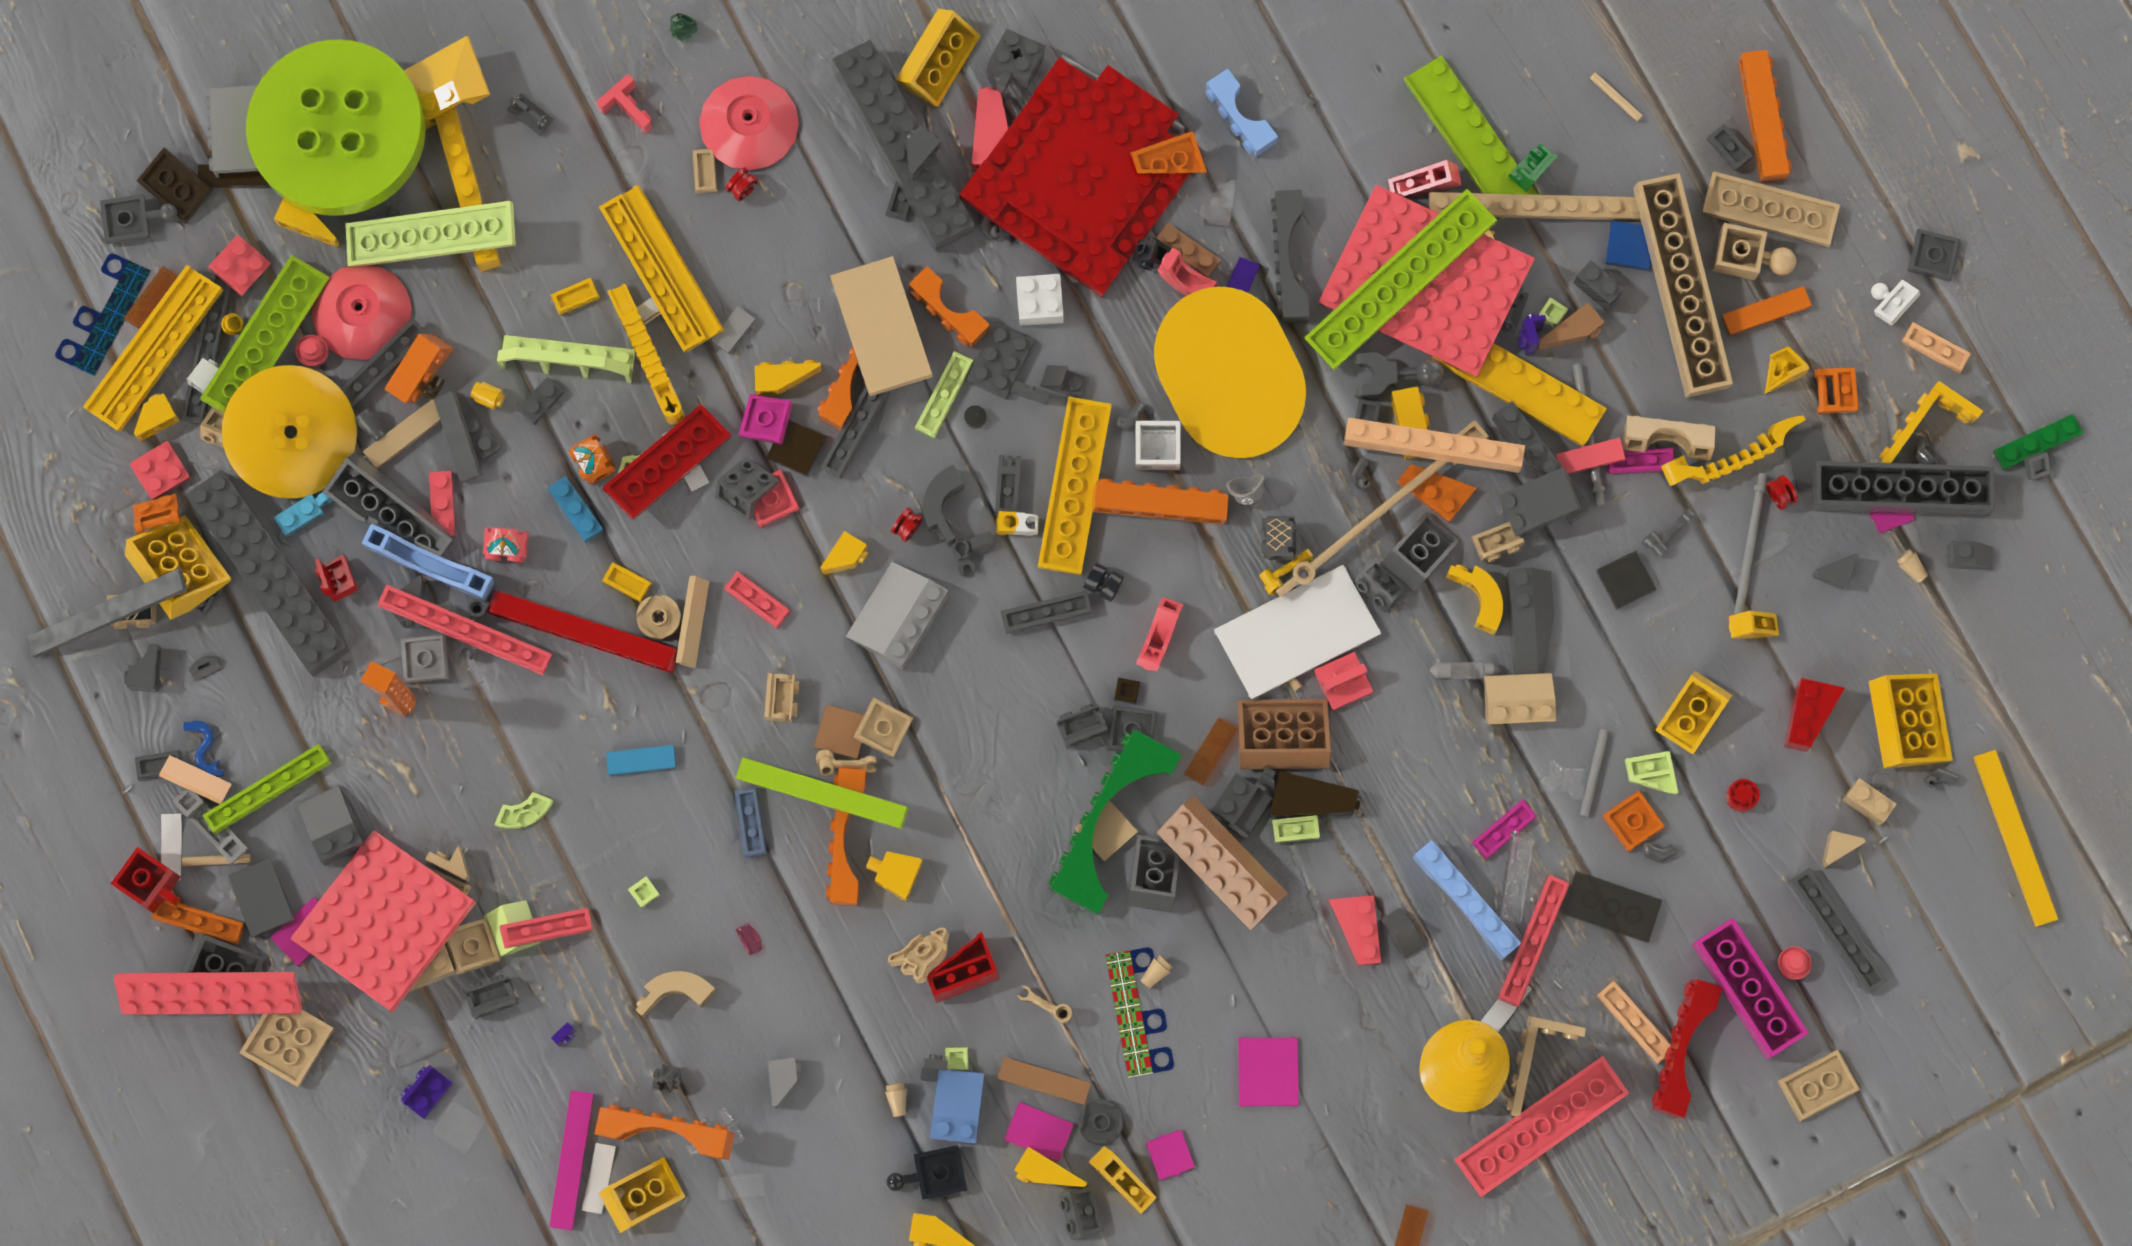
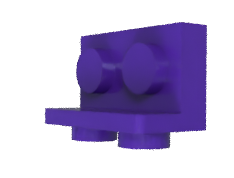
M430 1065L419 1070L416 1075L417 1080L412 1086L408 1085L401 1093L403 1098L400 1100L424 1120L453 1085L449 1079Z

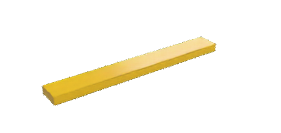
M1996 750L1974 756L1975 765L2035 927L2058 920Z

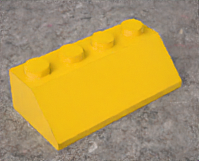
M938 8L895 81L912 95L934 107H938L981 35L955 11Z

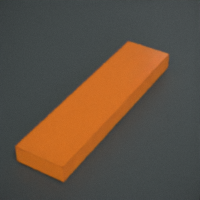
M1804 286L1722 314L1721 318L1728 335L1732 336L1811 308L1812 305Z
M167 900L152 915L154 920L192 932H198L234 945H239L246 925L245 923L178 903L177 906H174Z

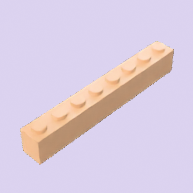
M1348 418L1344 439L1345 446L1519 473L1522 468L1525 445Z

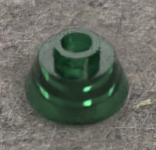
M676 13L671 16L670 20L671 35L680 41L687 40L698 31L697 22L685 14Z

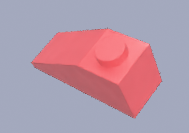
M1449 160L1388 179L1390 191L1404 198L1427 195L1430 192H1442L1461 186L1458 166Z

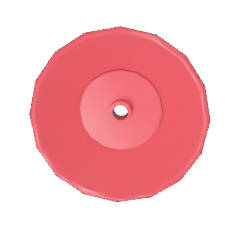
M745 76L730 79L713 90L703 104L699 124L702 140L706 147L713 151L716 159L729 167L737 169L746 167L750 171L767 168L785 157L795 143L799 120L796 105L783 88L769 79ZM748 115L752 116V119L749 121L745 120V117Z
M376 265L348 266L339 269L330 276L313 304L311 317L316 335L326 342L330 351L346 359L364 361L371 359L410 321L412 306L408 290L395 274ZM357 305L363 306L360 311L355 310Z

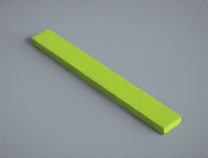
M742 757L735 778L899 829L903 828L909 810L908 807L744 757Z

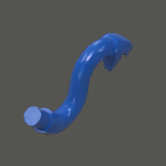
M193 720V722H184V731L201 732L205 736L204 741L195 754L197 767L216 777L223 776L224 770L220 771L217 767L220 762L219 759L212 764H207L204 760V755L214 740L211 727L203 721Z

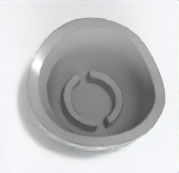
M1262 474L1234 478L1226 484V487L1237 503L1250 505L1258 502L1263 497V482L1265 478Z

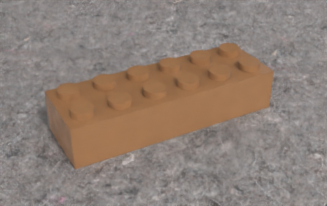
M1195 796L1185 802L1157 831V834L1250 930L1262 922L1288 895L1286 890Z

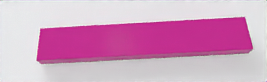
M572 1090L570 1093L550 1228L573 1231L594 1093Z

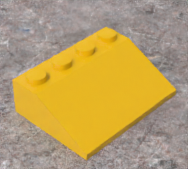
M186 515L181 516V523H169L158 526L126 540L125 556L144 583L176 569L182 570L187 591L159 603L170 620L191 611L231 582V577Z
M1937 673L1885 675L1869 681L1884 769L1953 761Z

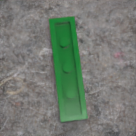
M2071 414L1995 449L1993 453L2004 471L2024 462L2025 457L2042 451L2046 452L2082 435L2083 431L2074 414Z

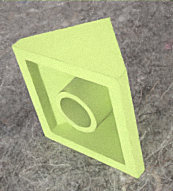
M526 900L501 905L484 915L500 958L541 943L536 942L504 948L499 927L504 924L533 919Z

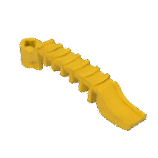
M1803 415L1795 416L1773 424L1768 429L1767 436L1765 433L1756 436L1763 450L1760 449L1757 442H1753L1748 445L1753 455L1750 456L1748 450L1743 449L1738 452L1742 459L1741 461L1736 454L1728 457L1731 463L1730 466H1728L1725 458L1717 461L1720 470H1717L1714 462L1707 464L1706 470H1704L1703 466H1689L1684 455L1660 467L1670 486L1687 478L1698 480L1701 484L1709 482V479H1717L1722 474L1725 476L1731 473L1732 470L1737 471L1743 468L1744 465L1748 466L1754 463V460L1758 461L1764 458V455L1775 452L1776 448L1783 445L1786 433L1806 419Z

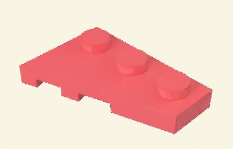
M1374 895L1329 899L1328 901L1347 939L1357 965L1381 964Z

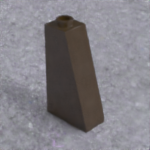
M1280 771L1268 818L1353 815L1354 809L1359 810L1362 797H1358L1359 790Z

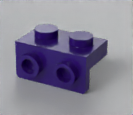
M1538 313L1528 315L1519 330L1521 337H1518L1520 349L1524 350L1525 356L1532 355L1536 351L1539 344L1537 331L1542 330L1546 321L1545 315L1539 316Z

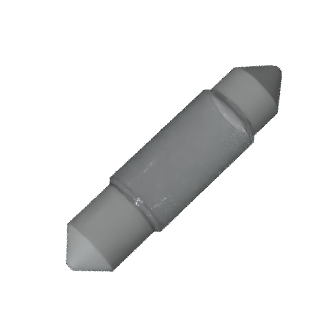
M1451 662L1435 663L1430 668V672L1436 678L1483 680L1484 676L1498 675L1501 669L1493 663Z

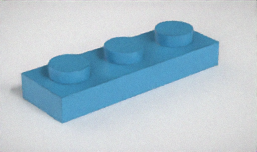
M566 476L547 488L585 543L604 531Z

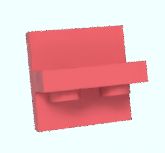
M1355 652L1313 671L1332 711L1373 693L1366 677L1368 671L1364 663L1360 664Z

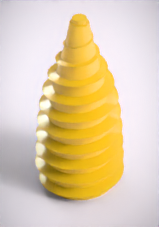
M1476 1020L1455 1021L1438 1030L1426 1043L1421 1055L1419 1068L1422 1085L1430 1098L1446 1109L1455 1112H1471L1482 1109L1498 1097L1506 1083L1510 1067L1509 1052L1502 1036L1490 1025Z

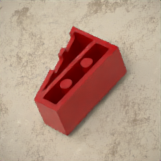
M1801 678L1796 684L1784 747L1804 752L1811 748L1845 687Z
M982 931L927 976V981L936 1003L999 979L996 966Z

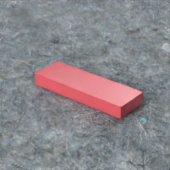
M1620 438L1555 454L1557 461L1565 468L1568 475L1626 460Z
M738 571L724 587L726 592L776 629L791 612L790 609Z

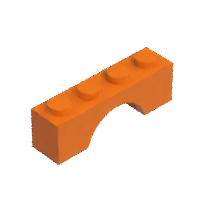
M928 266L908 284L910 296L916 302L921 301L925 304V310L934 317L936 315L941 319L940 323L947 331L950 332L952 330L958 335L956 337L963 346L968 345L973 348L990 331V324L975 310L967 313H955L944 306L940 299L943 280Z

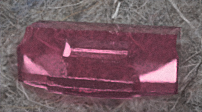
M749 923L736 929L749 956L762 950L761 939Z

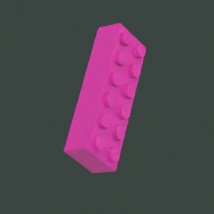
M1734 918L1691 944L1717 985L1722 987V993L1766 1060L1809 1034Z

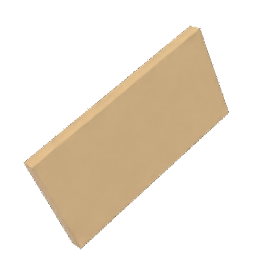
M893 256L830 275L869 397L933 377Z

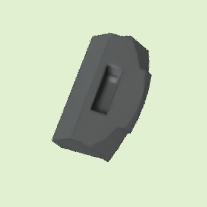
M205 656L195 661L190 667L189 672L196 681L220 669L221 666L217 656Z

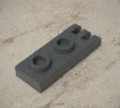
M999 455L995 514H998L999 511L1017 512L1021 456L1016 457L1015 465L1012 464V456L1008 455L1007 464H1003L1004 455Z

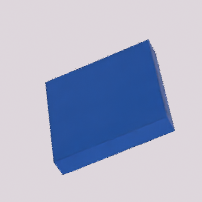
M1611 221L1605 264L1648 271L1651 258L1643 226Z

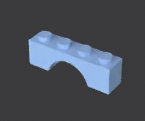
M1226 69L1206 83L1205 94L1211 102L1217 104L1221 117L1224 120L1227 118L1231 123L1230 128L1235 136H1240L1244 141L1243 146L1249 154L1252 153L1256 158L1276 145L1278 136L1266 120L1252 121L1246 119L1238 112L1235 99L1240 92V84L1229 69Z

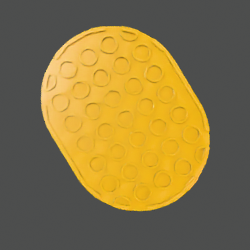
M1211 287L1198 290L1182 298L1169 310L1161 322L1156 335L1154 362L1159 380L1189 436L1210 452L1229 458H1253L1268 453L1282 444L1295 430L1301 419L1306 400V385L1301 366L1272 311L1253 295L1229 287Z

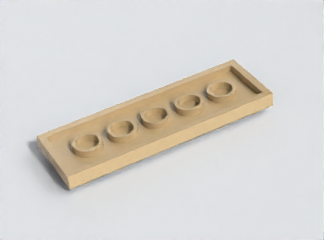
M1713 171L1701 214L1829 248L1840 204Z

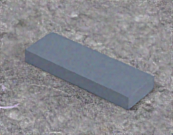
M757 787L735 790L744 857L765 855L767 851Z

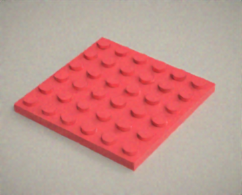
M373 830L364 842V846L359 848L290 939L393 1013L476 902Z

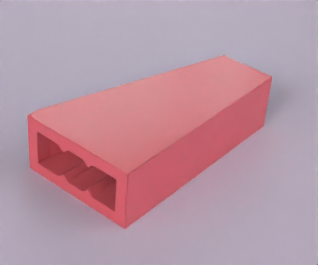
M994 87L978 89L972 170L979 168L1008 130L1001 92L996 91Z

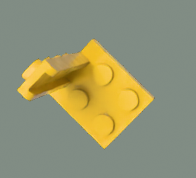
M1938 381L1928 394L1924 392L1918 400L1919 408L1916 412L1911 411L1904 421L1907 425L1903 430L1899 428L1894 434L1892 440L1895 442L1891 448L1886 446L1879 456L1882 459L1880 463H1892L1935 400L1939 402L1938 406L1947 412L1951 410L1957 414L1956 418L1964 424L1969 422L1972 425L1982 414L1983 410Z

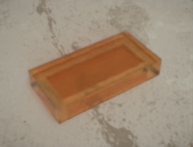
M1406 1204L1394 1246H1419L1428 1211Z

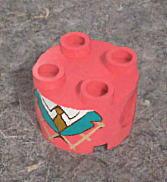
M485 528L482 555H485V559L489 561L501 562L503 557L512 563H523L524 559H527L529 532H518L516 529Z

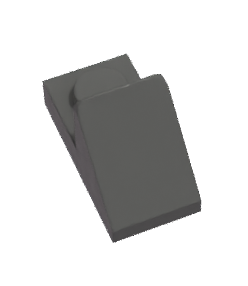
M1047 365L1040 387L1082 399L1089 377L1068 371V366Z

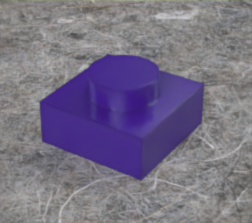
M567 1022L551 1039L559 1047L562 1044L567 1045L575 1037L573 1033L576 1030Z

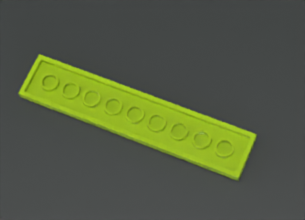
M1466 189L1306 335L1304 339L1335 371L1497 223V219Z

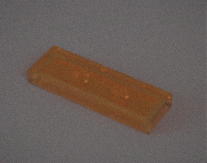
M162 266L125 315L124 320L140 329L178 276Z
M1218 717L1184 772V775L1203 786L1238 728Z

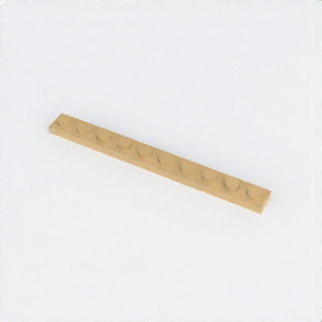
M1430 192L1429 209L1440 214L1462 193ZM1472 193L1494 217L1641 221L1635 197Z

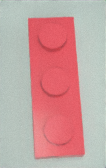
M452 471L429 472L431 516L452 538L456 537Z

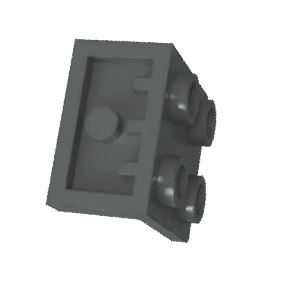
M745 457L717 480L715 498L749 521L755 515L756 502L778 484L779 479Z

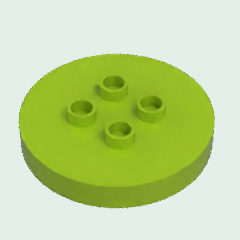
M341 39L307 44L295 49L277 61L257 85L249 104L246 119V136L251 157L260 174L271 188L287 202L300 209L330 216L349 215L368 210L395 194L415 170L422 154L426 135V122L421 100L403 69L391 57L372 46Z

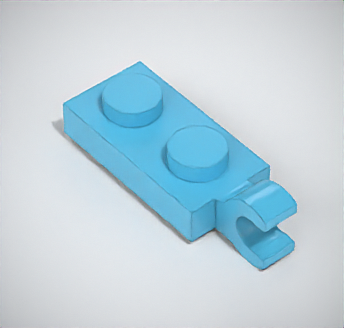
M323 492L316 499L310 494L273 518L284 536L288 537L322 516L324 512L321 508L334 500Z

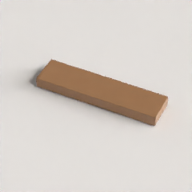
M1006 1057L1003 1058L997 1080L1084 1106L1091 1086L1089 1082Z

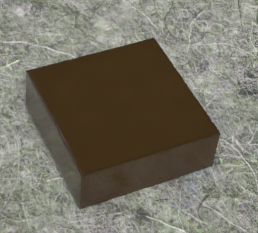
M1118 677L1114 701L1136 704L1140 681Z

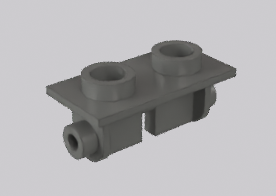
M520 94L518 97L514 95L510 99L512 104L507 110L541 136L554 121L551 116L524 95Z
M1521 287L1501 330L1515 334L1529 296L1528 293L1523 292L1524 288Z

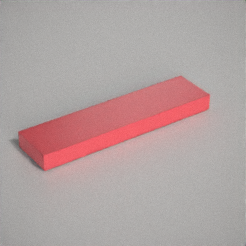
M588 908L504 924L499 927L505 949L593 930Z

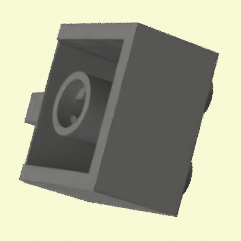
M1006 29L987 67V73L999 78L996 91L1004 94L1009 84L1027 90L1043 61L1046 46Z

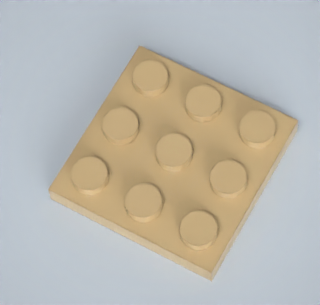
M301 1010V1013L263 1014L239 1053L299 1088L335 1028L304 1010Z

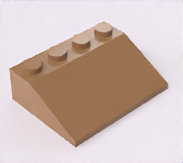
M1327 699L1238 700L1239 768H1329L1331 748Z

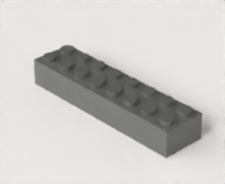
M1816 461L1812 466V510L1989 516L1995 510L1994 466Z

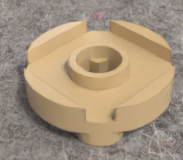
M664 595L646 598L639 605L636 615L640 631L646 637L659 641L673 636L679 629L682 619L676 602ZM655 613H664V621L655 623L653 615Z

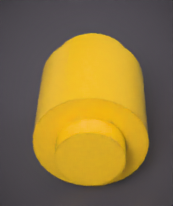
M477 381L470 395L476 403L493 410L497 407L500 408L505 400L502 389L486 382L480 383Z

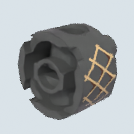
M1267 516V518H1262V531H1264V537H1266V540H1262L1261 543L1264 558H1267V560H1295L1296 529H1293V524H1296L1295 516Z

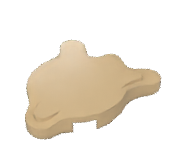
M938 928L935 931H931L929 936L923 937L919 934L904 949L889 955L888 963L892 967L902 965L901 972L903 975H913L917 983L925 982L929 972L938 966L947 954L948 931L945 928Z

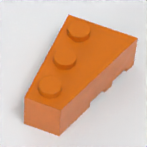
M418 334L386 385L385 390L405 404L417 402L422 395V388L432 380L433 376L455 348L435 334Z

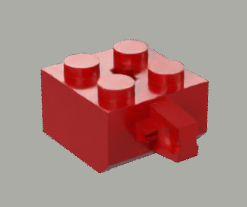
M139 847L134 850L110 883L153 914L165 900L174 906H177L181 901L178 896L172 893V890L175 888L174 885L181 876Z

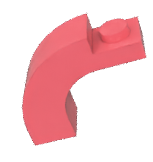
M1174 248L1165 254L1157 270L1159 275L1170 286L1185 296L1201 289L1218 287L1216 281L1190 268L1184 262L1180 251Z
M1162 597L1149 634L1138 657L1137 665L1142 666L1146 670L1158 671L1184 604Z

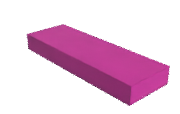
M1674 448L1646 449L1645 452L1624 450L1626 460L1608 464V474L1663 472L1660 466L1675 459Z
M1522 799L1472 842V845L1487 860L1531 823L1537 815Z

